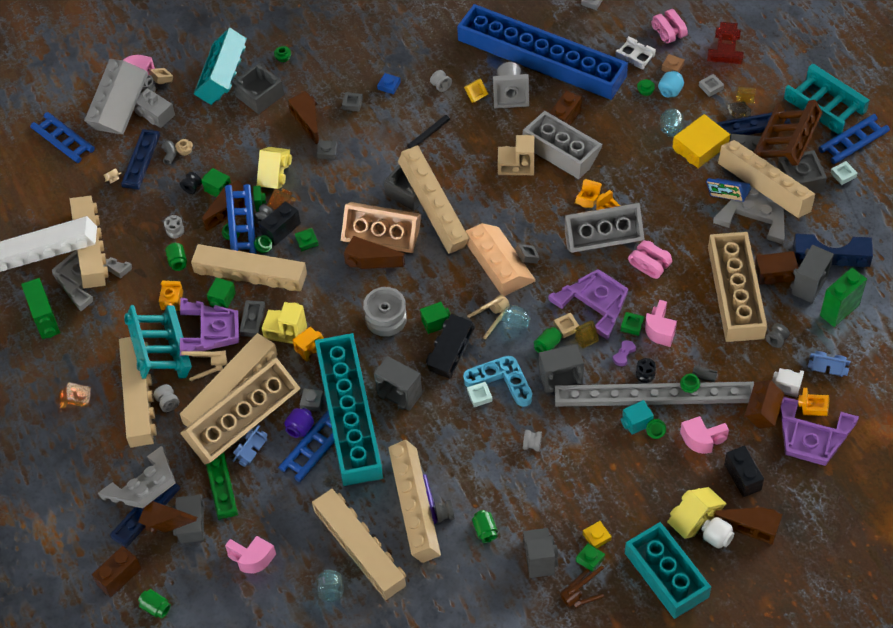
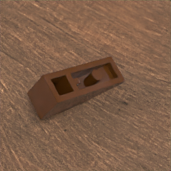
M304 91L288 99L289 111L317 145L319 142L315 107L317 103L313 96Z
M239 180L229 184L232 185L233 191H244L243 185ZM225 188L222 189L202 217L206 231L228 219ZM233 198L234 208H245L244 198Z
M356 236L352 237L344 251L345 263L351 267L375 269L404 267L405 265L404 253Z
M152 501L144 507L138 523L146 525L145 530L156 533L157 530L168 532L193 523L198 517Z
M758 507L716 510L714 518L719 517L729 523L735 532L773 545L783 514L778 513L774 509Z

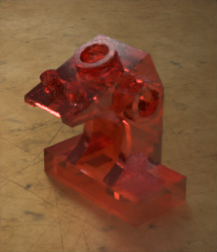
M720 22V27H716L715 38H718L717 49H708L707 61L742 64L744 52L735 51L736 40H740L741 29H737L738 23ZM722 40L732 41V44L722 43Z

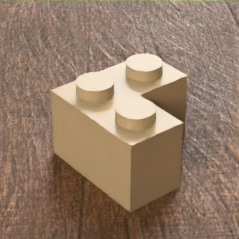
M516 135V147H498V175H534V135Z

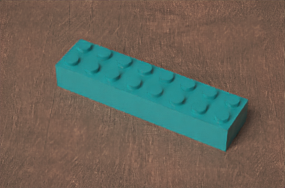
M351 333L315 340L343 486L383 479L381 460L354 335Z

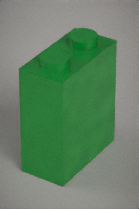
M854 268L849 269L826 289L820 316L833 327H836L860 305L867 278Z
M40 278L21 284L42 340L60 334L57 321Z

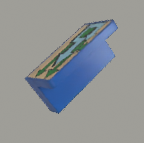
M708 178L706 181L710 196L744 202L751 190L749 183L719 178Z

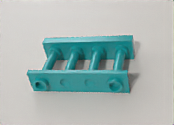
M813 63L808 67L806 80L800 86L794 89L787 85L785 89L784 99L801 110L806 108L809 100H816L817 102L826 93L835 97L824 108L819 105L823 112L819 122L837 134L843 133L845 120L856 111L861 115L865 114L870 101ZM811 84L821 88L810 98L802 94ZM840 102L849 106L838 117L830 112Z
M131 305L124 316V321L128 325L137 359V370L140 371L141 378L146 379L150 369H175L179 378H186L192 365L189 355L180 356V338L184 337L175 306H167L162 315H137L135 306ZM139 323H162L165 330H141ZM143 338H166L169 345L145 346ZM147 353H170L174 361H149Z

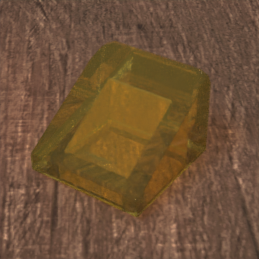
M738 86L736 101L754 103L756 88Z
M593 320L576 327L575 339L582 348L598 342V335Z

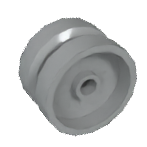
M380 287L367 294L363 308L368 329L373 334L379 336H392L399 333L407 323L406 302L403 294L391 287Z

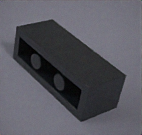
M451 314L449 319L444 321L441 336H437L434 343L435 348L426 359L429 371L451 379L474 331L472 321Z

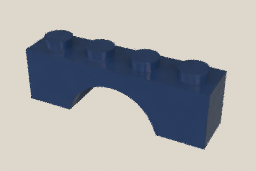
M795 234L793 251L797 263L801 264L806 256V249H810L812 245H815L834 254L831 265L870 267L873 244L870 237H852L847 245L831 248L820 243L813 234Z

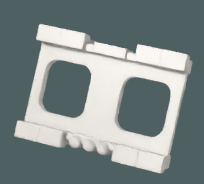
M628 36L625 44L619 50H616V57L629 61V63L643 70L651 58L655 56L656 49L648 45L644 47V45L637 43V40ZM629 46L634 51L631 54H626L623 52V49ZM641 53L649 56L646 61H641L637 57Z

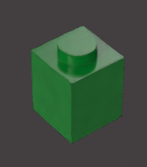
M212 168L203 176L202 184L205 192L217 197L226 185L231 184L230 176Z
M216 277L207 293L209 306L214 308L216 305L228 308L236 294L234 283Z
M442 302L420 309L421 321L427 333L430 334L441 330L444 321L450 317L449 309L447 307L444 308Z

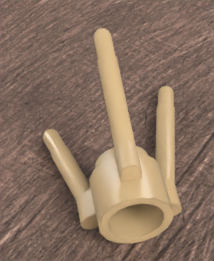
M499 295L467 316L471 318L488 308L495 314L500 313L483 336V339H487L503 316L508 313L506 309L510 304L504 295Z
M226 350L215 352H181V355L192 357H210L211 365L216 366L191 377L190 381L216 371H221L223 366L227 365Z

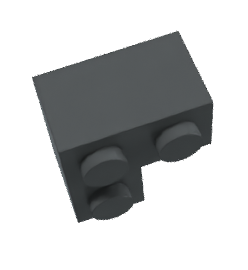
M548 528L523 531V543L529 578L555 575V567H558V548L554 543L553 535L549 536Z

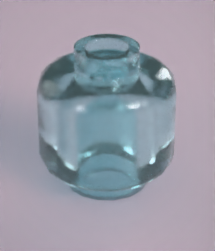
M677 109L665 110L660 116L661 131L670 137L681 132L684 129L683 114Z
M510 305L509 308L506 307L501 318L505 328L516 332H521L523 328H528L531 320L528 317V310L516 305Z
M326 570L318 575L316 586L317 594L321 599L327 602H334L342 597L344 594V579L341 573L334 570Z

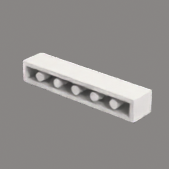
M86 216L0 241V272L95 245L97 226Z

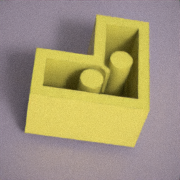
M267 147L260 150L256 186L279 189L285 184L286 175L283 174L284 169L288 168L292 162L290 149Z
M284 302L281 311L268 310L262 326L263 336L268 340L293 344V339L307 329L303 305Z
M709 487L688 490L682 496L683 501L671 511V517L667 522L684 539L694 537L706 520H712L715 511L722 510L727 503Z

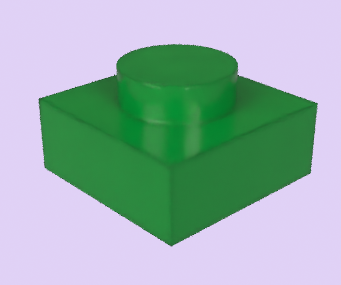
M253 186L254 204L256 212H259V207L266 203V195L262 193L261 186Z
M312 228L295 233V238L301 252L319 246Z
M626 312L620 331L639 336L645 316Z
M588 543L577 555L576 562L593 572L604 560L605 554Z

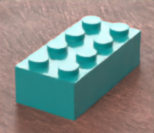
M229 27L213 42L195 88V96L211 105L216 100L219 101L224 93L229 92L232 84H230L231 80H233L237 73L235 69L241 62L240 55L246 48L244 44L247 38Z
M661 522L626 542L625 555L674 619L709 598L710 584Z

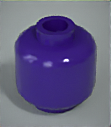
M306 408L293 409L284 422L286 432L294 438L305 437L314 424V419L311 416L312 413Z

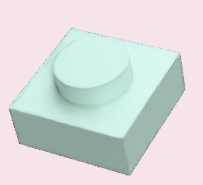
M847 161L831 168L830 173L841 185L857 177V172Z
M486 382L467 387L473 407L492 402V396Z

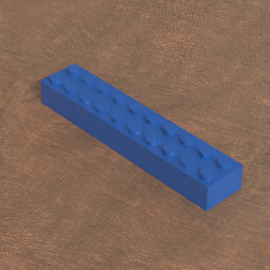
M473 4L457 26L458 41L612 100L627 77L628 62L476 4Z

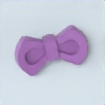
M628 340L622 341L618 353L612 357L617 366H626L628 364L627 356L636 351L635 344Z

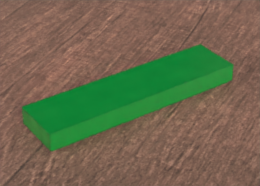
M223 452L212 462L206 464L218 520L238 515L225 453Z

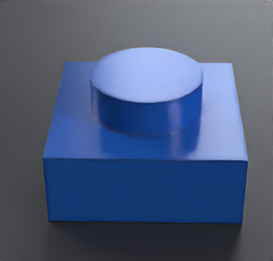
M384 73L377 85L378 90L394 95L401 83L400 77Z

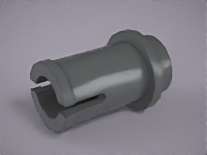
M701 364L694 365L692 374H695L700 379L715 382L718 371L701 367Z

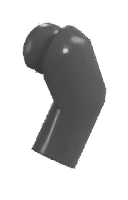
M166 140L162 143V149L165 148L164 151L167 152L163 162L166 165H171L177 155L174 143Z

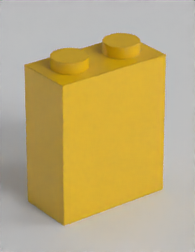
M703 114L674 136L673 149L676 153L687 159L690 164L699 169L720 153L721 146L729 142L730 134Z

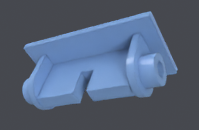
M815 351V353L810 354V358L813 361L809 360L808 368H811V371L825 373L826 367L829 366V374L841 377L848 375L849 368H845V366H849L851 361L846 360L847 357L840 355L829 357L827 353Z
M259 425L255 430L251 429L244 437L247 440L245 444H239L233 454L236 456L232 460L233 462L237 458L240 460L239 464L246 467L257 454L251 448L254 447L259 451L267 441L266 437L268 435L264 431H258Z

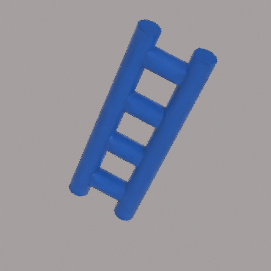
M49 112L44 114L46 120L38 125L33 122L30 125L34 131L76 163L81 162L82 158L79 155L87 150L92 153L95 150L93 145ZM51 124L57 127L52 133H48L45 130ZM63 132L69 136L63 142L56 139ZM76 141L80 146L72 151L68 146Z
M872 114L819 146L818 149L821 153L825 151L830 152L834 156L830 159L831 163L836 164L889 132L890 128L888 125L880 127L874 122L878 119L876 114ZM869 126L875 132L867 136L861 129ZM853 134L861 139L855 144L848 139ZM840 142L847 147L842 152H839L834 147Z
M246 184L243 186L244 191H233L232 185H226L230 249L236 251L249 249V253L257 254V250L254 247V240L256 238L251 186ZM233 198H244L245 208H234ZM235 215H246L247 225H236ZM248 232V242L237 243V233Z
M328 410L278 467L282 472H285L288 467L297 472L294 478L298 482L303 480L334 443L333 433L328 438L319 433L325 425L331 428ZM313 439L322 444L316 452L307 448V445ZM300 453L310 458L303 467L294 462Z

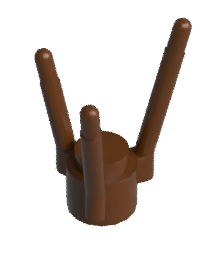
M600 566L584 578L590 572V570L586 569L568 587L562 590L560 596L567 607L573 605L576 609L583 604L605 596L602 593L580 600L582 594L579 590L601 572L604 566Z

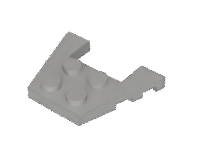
M752 186L744 202L730 200L714 217L713 223L728 228L735 214L772 224L767 240L780 244L784 243V208Z
M76 250L54 267L52 274L77 308L82 311L93 302V296L82 290V279ZM111 257L106 259V264L103 265V267L107 266L108 271L119 278H122L132 269L131 263L117 262V259Z
M160 446L149 454L147 458L153 466L147 467L140 476L131 479L124 488L120 489L112 482L98 492L101 499L106 501L108 498L115 503L122 501L125 505L144 508L173 486L176 482L164 448Z

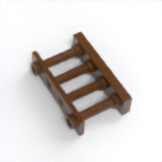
M809 100L804 110L786 112L781 103H777L753 153L764 160H767V158L786 157L792 166L799 165L823 113L816 100ZM800 118L798 123L784 124L786 119ZM794 131L792 136L778 137L780 132ZM788 144L784 150H772L773 145Z

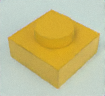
M477 79L464 87L472 103L488 95L481 79Z
M601 521L583 530L584 537L595 548H599L611 541L612 536Z

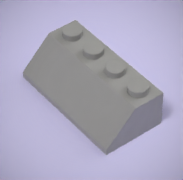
M109 59L84 121L97 131L123 135L148 72L124 60Z
M546 111L541 113L523 129L522 135H534L535 154L577 179H580L590 170L602 148V144Z
M640 203L565 215L567 250L572 253L645 240Z

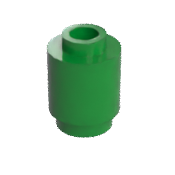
M180 243L168 245L165 252L169 266L174 271L183 270L187 263L183 245Z
M554 327L545 329L534 341L536 352L554 349L560 343L561 333Z
M481 510L475 513L472 523L478 538L483 543L495 540L498 537V530L491 512Z
M152 589L143 591L138 599L140 602L139 607L155 618H164L171 608L168 599Z

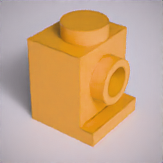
M162 281L159 297L161 310H165L167 306H175V310L180 311V299L183 297L181 282Z
M310 326L293 339L294 350L307 362L310 360L309 356L312 353H316L315 340L324 339L319 331H315Z

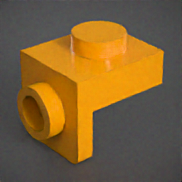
M584 179L582 190L576 196L575 203L584 208H593L600 195L602 184Z
M611 190L599 195L596 202V210L621 206L613 199V192Z
M803 388V394L799 395L798 400L799 407H802L803 415L828 416L829 395H809L808 388Z

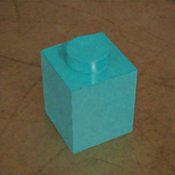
M643 400L623 409L621 423L633 435L646 429L647 423L654 419V415Z

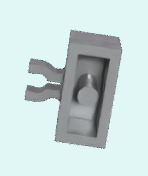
M145 89L139 95L134 111L138 116L146 118L152 125L155 124L162 128L175 116L173 104L150 89Z

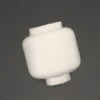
M715 517L711 521L706 520L702 526V531H704L703 539L718 549L723 546L727 547L734 537L733 527L719 517Z

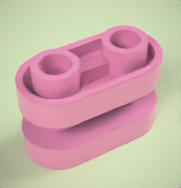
M674 9L665 11L664 16L662 14L653 16L651 21L652 27L658 31L662 41L669 44L676 40V36L681 39L688 35L685 23Z
M645 240L628 257L633 267L655 279H658L663 274L664 269L668 268L672 263L671 254L668 251L662 250L651 241Z

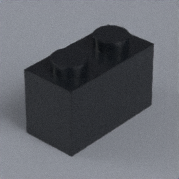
M285 201L262 220L259 225L261 234L268 236L272 240V244L276 246L297 228L301 221L299 211Z
M744 445L726 452L724 465L742 497L761 491L764 477L746 446Z

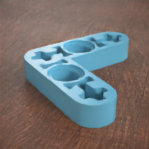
M504 356L464 372L463 381L466 387L483 382L488 384L504 378L517 405L525 407L532 402V391L517 360L512 356ZM508 363L510 366L512 365L511 373L508 366H505V364ZM487 369H494L496 373L494 375H487L485 371ZM472 376L473 378H475V380L472 381V379H469V377ZM513 378H519L521 383L512 384L510 381ZM521 389H522L523 395H524V396H527L526 399H523V397H520V390H521Z

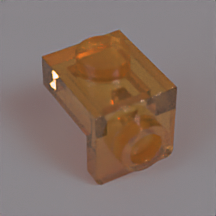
M284 188L282 191L275 189L267 206L274 211L285 201L290 204L291 200L295 202L296 198L291 196L292 192Z
M68 382L64 389H61L59 392L60 407L65 408L67 404H73L87 408L90 402L91 387Z

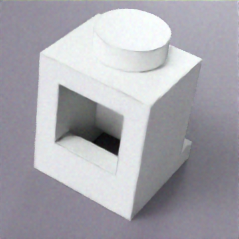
M780 368L779 372H774L772 381L785 395L797 398L804 371L800 370V373H796L789 369Z

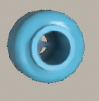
M666 72L661 78L658 88L664 97H676L684 86V80L679 72Z

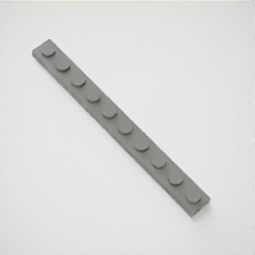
M754 382L700 383V388L694 393L683 391L680 383L555 386V407L634 405L643 400L647 405L749 403Z

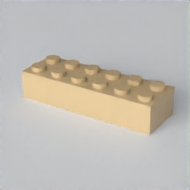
M748 232L710 235L708 251L725 341L765 339L767 323Z
M276 357L186 427L180 434L204 464L210 463L301 388Z

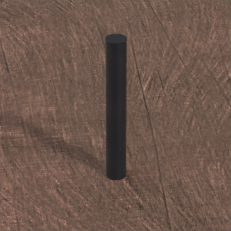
M444 115L410 142L407 147L410 149L422 143L450 120L449 116Z

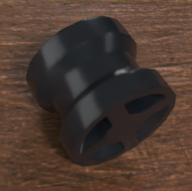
M188 172L186 178L180 182V187L192 195L197 191L196 188L202 185L201 177L194 172Z
M650 358L639 360L636 366V378L643 383L653 381L656 373L655 362Z

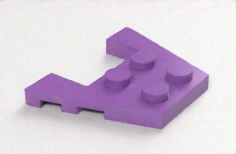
M597 269L578 279L577 283L563 287L556 294L554 292L548 296V300L563 309L573 297H576L603 315L594 325L593 331L608 340L628 295V288Z
M186 298L180 299V315L201 316V338H180V356H184L181 355L182 351H206L239 343L237 310L216 305L213 308L204 306L203 302L197 301L192 303L188 302Z
M783 397L780 410L785 455L826 466L857 424L859 416L841 412L837 428L834 429L796 419L795 414L798 400Z

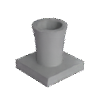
M513 62L503 63L497 69V76H493L494 109L529 106L528 74H521V68L518 64Z

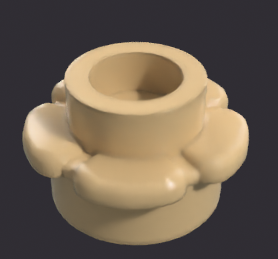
M182 139L176 143V151L180 155H188L192 151L193 144L187 139Z
M114 169L104 174L105 182L109 181L111 184L120 179L118 175L121 173Z

